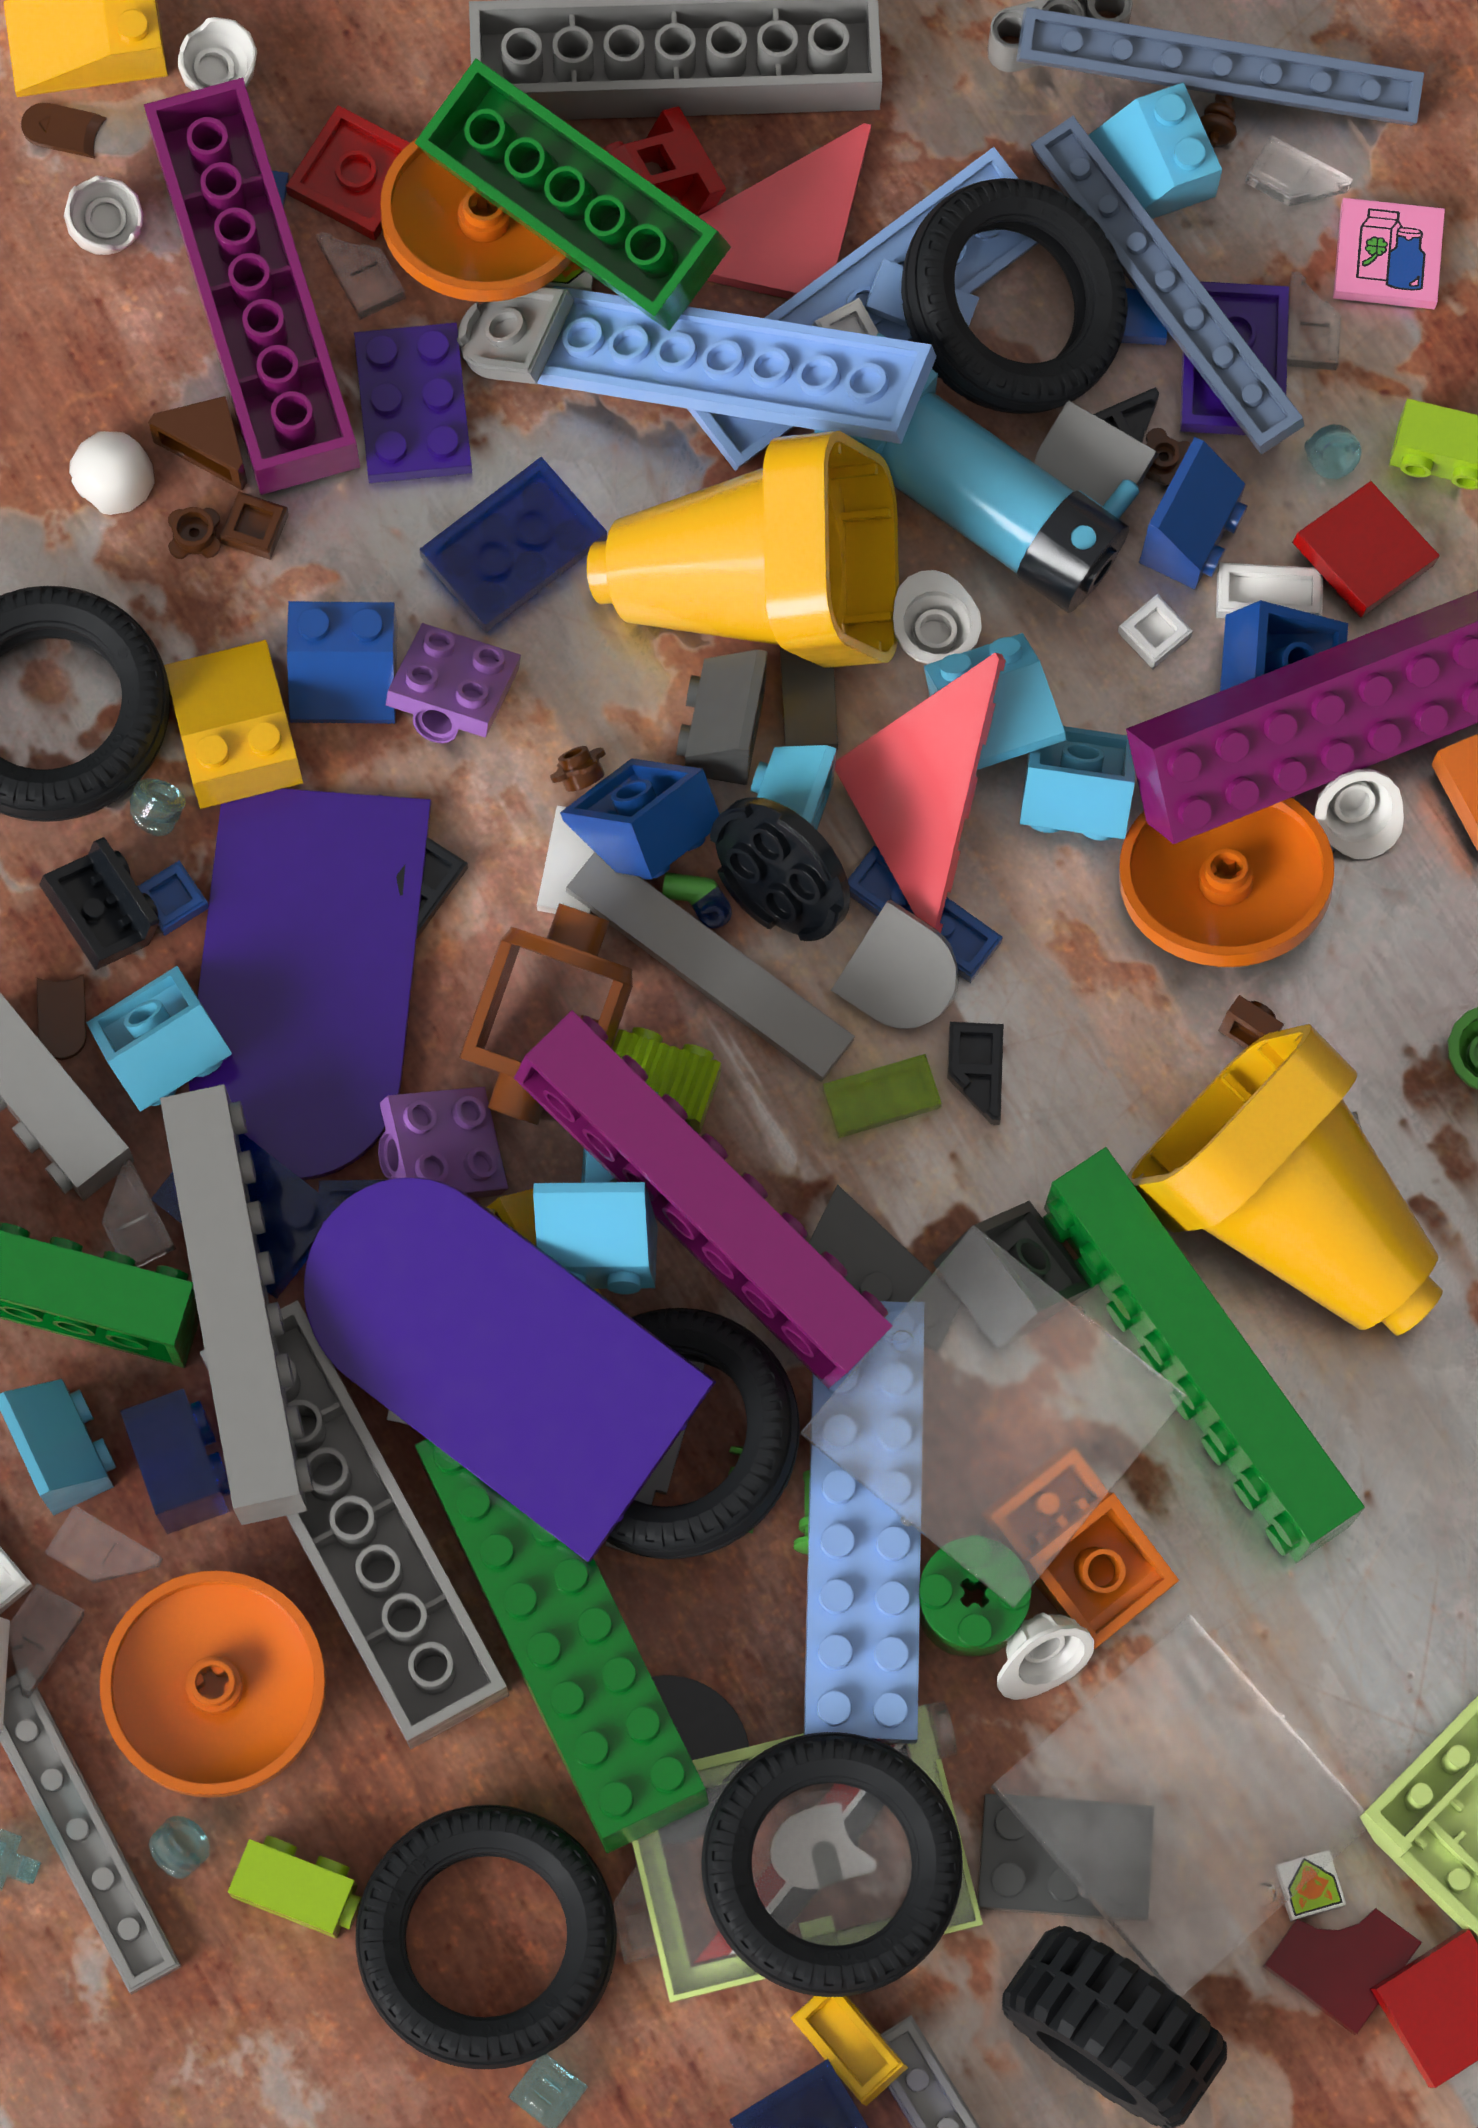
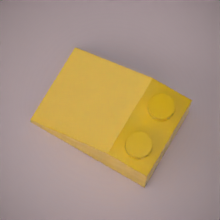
M157 0L4 1L17 97L168 76Z
M266 640L164 665L200 809L303 784Z

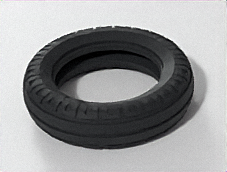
M1000 178L980 181L963 187L947 196L928 213L917 228L906 253L902 272L901 296L907 327L910 329L913 342L932 344L936 354L932 370L938 373V378H941L950 389L967 400L985 408L1012 414H1032L1053 410L1064 406L1068 401L1076 400L1090 390L1106 373L1119 350L1126 327L1128 300L1125 277L1122 267L1118 262L1119 258L1109 238H1106L1105 232L1100 225L1078 203L1068 196H1064L1063 193L1037 182ZM989 230L1017 232L1039 243L1058 262L1066 275L1072 291L1074 322L1070 337L1056 358L1040 363L1013 361L990 350L971 331L961 314L955 294L956 264L964 245L971 236Z
M62 586L28 587L0 595V657L19 645L39 639H66L83 644L99 653L118 675L122 689L121 709L117 722L104 743L89 756L74 764L55 769H31L13 764L0 757V813L28 821L53 822L74 819L96 812L121 798L140 781L152 765L162 746L169 721L170 690L166 670L156 646L145 630L133 617L114 603L84 590Z
M666 1308L641 1313L631 1318L688 1361L700 1362L715 1367L734 1381L740 1391L746 1409V1439L735 1467L728 1477L713 1491L697 1500L676 1506H654L634 1500L624 1513V1518L618 1522L606 1539V1542L624 1551L656 1559H683L708 1554L735 1542L751 1531L771 1511L785 1490L795 1465L799 1446L800 1421L795 1393L785 1369L775 1354L758 1336L741 1324L713 1312L692 1308Z
M821 1732L791 1738L770 1747L749 1761L731 1779L717 1800L706 1827L702 1847L701 1870L704 1893L712 1918L727 1944L743 1962L764 1978L786 1989L813 1996L844 1997L870 1992L896 1981L914 1969L934 1949L946 1931L958 1902L962 1882L963 1860L959 1832L949 1805L936 1784L915 1762L898 1750L868 1737L850 1733ZM827 1783L856 1787L873 1795L886 1805L895 1815L905 1832L910 1847L912 1863L911 1879L906 1897L893 1919L879 1932L867 1939L837 1946L808 1942L780 1926L761 1902L752 1873V1852L755 1838L764 1818L770 1810L782 1799L797 1790Z
M473 1805L449 1810L429 1818L402 1836L387 1851L373 1871L364 1890L356 1922V1955L360 1975L367 1994L382 2019L402 2040L419 2052L440 2062L470 2069H499L520 2065L537 2059L563 2044L587 2021L600 2002L608 1985L616 1954L617 1927L612 1898L601 1871L589 1853L574 1837L550 1820L523 1809L502 1805ZM486 1856L501 1857L516 1861L532 1869L549 1884L558 1897L567 1925L565 1954L551 1984L530 2004L501 2016L475 2017L464 2015L438 2003L417 1981L407 1954V1924L417 1897L429 1881L438 1873L466 1859Z

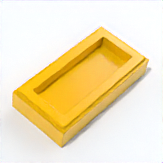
M814 1996L791 2017L792 2021L857 2099L865 2106L872 2102L909 2068L849 1996Z

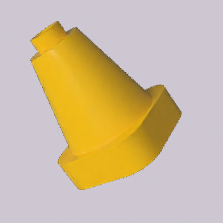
M841 431L775 437L767 447L763 468L615 520L610 527L607 541L592 543L588 551L587 578L592 596L601 605L613 604L618 615L627 623L780 645L782 649L824 668L888 663L894 657L898 641L894 636L893 610L899 588L897 501L889 467L879 453Z
M1311 1024L1266 1034L1243 1050L1212 1080L1144 1153L1127 1176L1161 1224L1170 1233L1203 1229L1357 1329L1366 1330L1382 1322L1394 1335L1404 1334L1417 1325L1434 1308L1442 1296L1443 1290L1429 1276L1438 1261V1253L1343 1100V1097L1354 1084L1357 1072Z

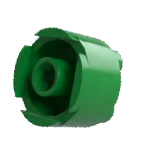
M969 1536L943 1546L926 1564L919 1584V1623L926 1636L943 1651L958 1656L981 1657L992 1655L1007 1646L1008 1640L1020 1628L1029 1609L1032 1591L1024 1566L1008 1548L981 1536ZM963 1588L971 1592L977 1588L984 1593L981 1601L984 1607L977 1603H973L969 1607L963 1605L962 1599L965 1594Z

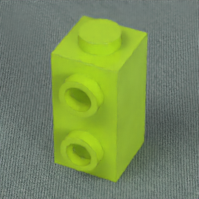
M1407 398L1399 419L1389 465L1399 467L1405 474L1413 477H1428L1432 475L1449 479L1460 488L1478 489V415Z
M266 1835L263 1844L249 1839L228 1890L232 1898L337 1939L341 1927L351 1929L357 1917L362 1897L354 1895L358 1885L355 1880L347 1877L350 1870L349 1867L323 1856H318L315 1864L294 1857L298 1849L296 1846L272 1836Z

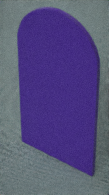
M279 789L221 804L198 999L220 1032L232 1055L225 1058L220 1067L211 1074L204 1077H195L190 1080L189 1091L224 1084L231 1102L241 1101L247 1124V1133L238 1135L241 1152L250 1150L255 1173L258 1176L287 1182L311 1180L330 1175L351 1165L366 1154L386 1130L379 1102L388 1095L400 1094L417 944L418 914L422 898L421 886L424 879L426 840L431 814V799L391 797L380 794L364 795ZM405 865L403 895L400 896L396 876Z
M396 1178L363 1188L342 1202L327 1220L323 1221L322 1227L310 1249L304 1276L305 1307L312 1332L319 1346L333 1365L351 1381L587 1562L592 1561L618 1522L622 1521L624 1513L677 1437L687 1428V1423L716 1383L714 1379L472 1197L455 1187L439 1181L424 1178Z

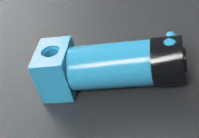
M881 333L877 334V336L885 337ZM932 369L901 444L850 436L884 458L896 489L1016 572L1019 579L1068 613L1074 611L1088 597L1112 567L1129 533V526L1119 518L1140 493L1136 483L1129 479L1123 480L1102 506L1082 491L1072 490L936 395L938 373ZM815 430V433L825 432V431Z

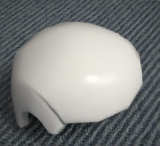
M219 17L207 18L203 24L185 36L178 55V69L185 85L192 91L242 77L247 87L254 75L257 48L251 33L236 20Z
M99 175L71 189L64 212L69 235L82 249L95 255L118 253L132 245L140 235L144 217L139 197L123 181Z
M101 431L95 433L79 445L70 460L69 473L72 477L71 482L78 494L91 502L103 514L113 515L132 511L147 500L155 484L153 465L147 453L135 439L123 432Z

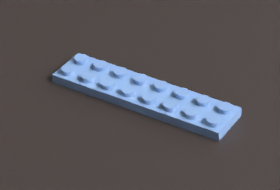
M995 147L991 148L767 315L765 319L812 326L814 321L860 298L865 307L883 259L902 266L904 265L908 247L917 228L938 203L955 191L973 183L1000 178H1019ZM989 230L971 236L964 245L956 264L955 288L972 294L1038 243L1023 234L1008 230ZM868 312L878 332L885 337L906 341L912 339L909 328ZM688 409L735 472L765 450L773 438L782 437L795 427Z
M554 286V288L568 289L574 299V303L537 384L825 432L841 431L850 436L901 444L935 362L936 354L932 344L689 306L672 329L668 331L621 296Z
M880 1301L888 1311L885 1319L893 1327L846 1375L829 1389L812 1373L804 1735L821 1732H840L868 1737L882 1743L916 1744L918 1740L924 1303Z

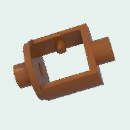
M559 903L547 938L514 927H510L508 932L501 938L459 1056L461 1059L499 1072L487 1108L535 1125H539L544 1110L514 1079L522 1062L485 1049L520 947L613 980L600 1019H593L608 1035L609 1039L605 1043L610 1048L612 1047L633 988V969L598 957L610 921Z

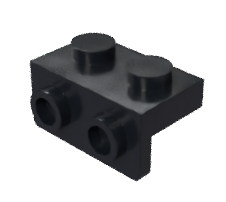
M104 837L93 841L88 855L44 874L39 884L95 970L148 946L159 924L158 911L154 901L148 894L141 893L130 876V869L126 859L119 851H113Z

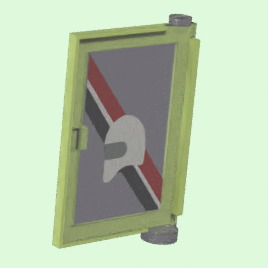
M944 1701L918 1706V1740L916 1744H884L910 1758L932 1779L948 1803L957 1825L962 1848V1882L958 1902L952 1919L943 1934L945 1935L981 1926L983 1922L941 1760L957 1755V1745L951 1718ZM804 1733L692 1760L706 1788L709 1805L632 1842L670 2003L766 1979L737 1956L721 1935L712 1918L702 1881L701 1857L703 1840L713 1808L731 1779L749 1761L763 1751L788 1739L802 1736ZM835 1783L817 1784L802 1788L788 1795L766 1815L757 1832L753 1846V1879L764 1907L772 1918L785 1930L803 1940L816 1944L830 1946L847 1945L867 1939L879 1932L893 1919L906 1897L911 1879L910 1847L905 1832L895 1815L873 1795L848 1785Z

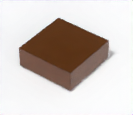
M239 491L221 533V543L271 560L289 515L288 508Z

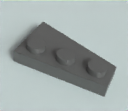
M837 1184L809 1244L820 1255L826 1251L839 1260L848 1272L845 1279L860 1294L863 1291H868L879 1301L924 1303V1348L938 1354L961 1306V1300Z

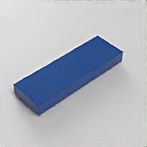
M874 845L848 878L850 897L876 916L879 915L886 902L890 899L914 914L878 847ZM946 897L940 922L943 924L941 934L951 944L957 962L958 975L971 983L1000 946L1003 937Z

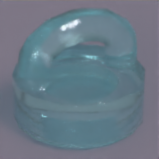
M1331 424L1322 427L1304 443L1308 461L1319 475L1327 479H1338L1348 475L1359 463L1362 453L1359 441L1350 429L1342 425Z
M152 778L139 780L134 787L130 798V813L135 823L145 832L154 836H166L172 832L176 822L180 819L186 799L178 788L166 781Z
M184 1816L168 1818L149 1840L151 1856L157 1865L168 1875L178 1879L189 1876L209 1856L210 1845L206 1834L198 1824Z

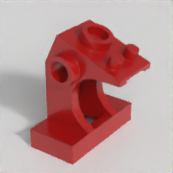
M679 106L662 110L645 139L626 144L622 141H617L602 148L668 196L678 197L682 206L696 216H700L716 207L726 191L724 183ZM644 163H657L663 172L651 175Z

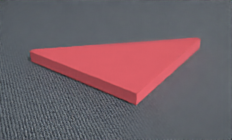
M863 123L698 216L716 229L731 246L707 281L790 299L839 262L871 133V124Z
M999 653L992 654L835 762V771L914 915L940 933L943 924L940 922L947 893H951L961 852L958 851L965 818H969L978 777H975L980 754L983 744L986 745L996 705V703H993L1000 671H1004L1006 663L1003 655Z

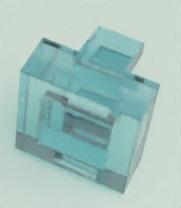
M0 1829V1891H2L7 1877L28 1885L34 1884L41 1862L16 1853L22 1836L4 1829Z
M548 2054L537 2058L508 2098L545 2128H558L586 2092L588 2086Z

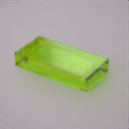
M926 1054L824 1083L822 1088L838 1138L940 1109L942 1105Z

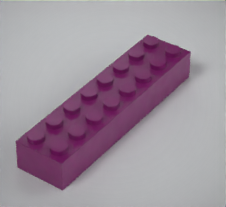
M243 77L144 104L152 141L260 496L360 468L356 439Z
M1478 590L1126 728L1146 822L1170 842L1176 844L1334 781L1342 774L1356 769H1364L1478 723Z
M571 1010L525 1055L514 1079L618 1182H645L655 1218L829 1389L846 1375L893 1327L885 1319L888 1315L887 1309L868 1291H863L860 1294L845 1279L848 1272L833 1255L826 1251L820 1255L805 1240L808 1233L803 1225L787 1212H783L780 1215L765 1200L768 1197V1193L753 1176L746 1172L740 1176L725 1161L728 1154L717 1140L707 1133L700 1136L685 1122L688 1114L684 1108L668 1094L660 1097L645 1082L648 1079V1075L633 1058L628 1055L620 1058L605 1043L609 1039L608 1035L596 1021L586 1015L581 1019Z

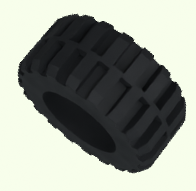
M1058 1926L1046 1931L1002 1995L1004 2015L1035 2046L1047 2053L1060 2066L1077 2076L1076 2078L1100 2092L1102 2096L1122 2106L1131 2114L1145 2119L1154 2126L1176 2128L1183 2125L1227 2060V2043L1223 2040V2036L1210 2025L1211 2023L1202 2014L1196 2012L1191 2007V2004L1180 1995H1176L1166 1987L1167 1985L1155 1976L1145 1972L1139 1965L1127 1957L1124 1958L1106 1944L1095 1941L1081 1931L1076 1932L1071 1927Z

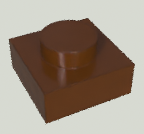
M1239 995L1227 1011L1218 1031L1246 1049L1264 1035L1282 1030L1284 1024L1276 1019L1275 1014L1266 1005L1257 1001H1248Z

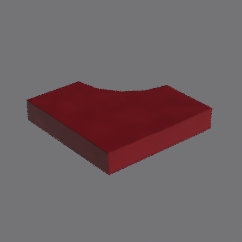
M1377 1908L1372 1910L1358 1924L1341 1930L1317 1929L1297 1919L1263 1967L1353 2035H1356L1379 2004L1370 1988L1406 1966L1422 1942Z

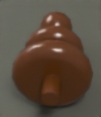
M1216 94L1215 102L1207 105L1204 115L1200 117L1213 148L1228 145L1234 141L1237 135L1236 125L1234 124L1236 113L1230 106L1234 101V97Z

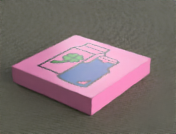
M1343 198L1340 209L1333 299L1435 309L1438 302L1445 209Z

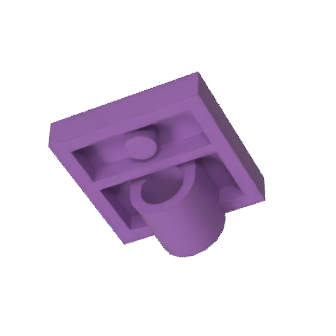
M422 623L388 689L386 706L413 714V725L417 732L432 742L448 743L455 739L459 729L486 738L519 670L521 655Z
M485 1087L388 1095L379 1102L386 1131L380 1137L378 1156L381 1170L386 1178H424L435 1180L455 1187L472 1198L498 1196L509 1189L490 1108H487L489 1102Z

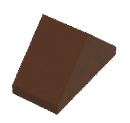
M226 396L152 415L148 424L155 444L236 488L244 489L247 484V477Z

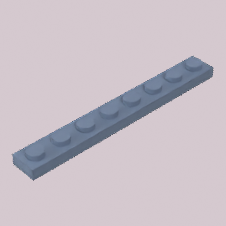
M1026 7L1023 11L1016 62L1169 87L1184 82L1188 90L1413 126L1417 123L1424 72Z
M1074 116L1070 117L1031 143L1034 155L1065 196H1068L1084 208L1087 214L1091 215L1103 229L1106 238H1109L1116 251L1123 273L1261 455L1303 428L1305 425L1302 415Z

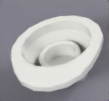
M926 570L908 576L898 588L894 601L893 628L894 636L904 652L917 662L930 664L942 660L948 655L960 654L974 649L982 629L981 615L973 598L957 580L949 574L937 570Z
M1367 767L1356 769L1338 776L1334 781L1329 782L1318 794L1319 799L1317 800L1314 817L1323 828L1330 845L1346 856L1354 859H1371L1382 855L1394 846L1402 833L1404 822L1402 797L1398 786L1386 774L1374 769H1368Z
M1042 1612L1029 1620H1024L1018 1631L1007 1642L1006 1654L1008 1660L997 1676L999 1691L1004 1697L1019 1700L1040 1695L1074 1677L1087 1665L1094 1652L1093 1637L1075 1619L1062 1614L1054 1615Z

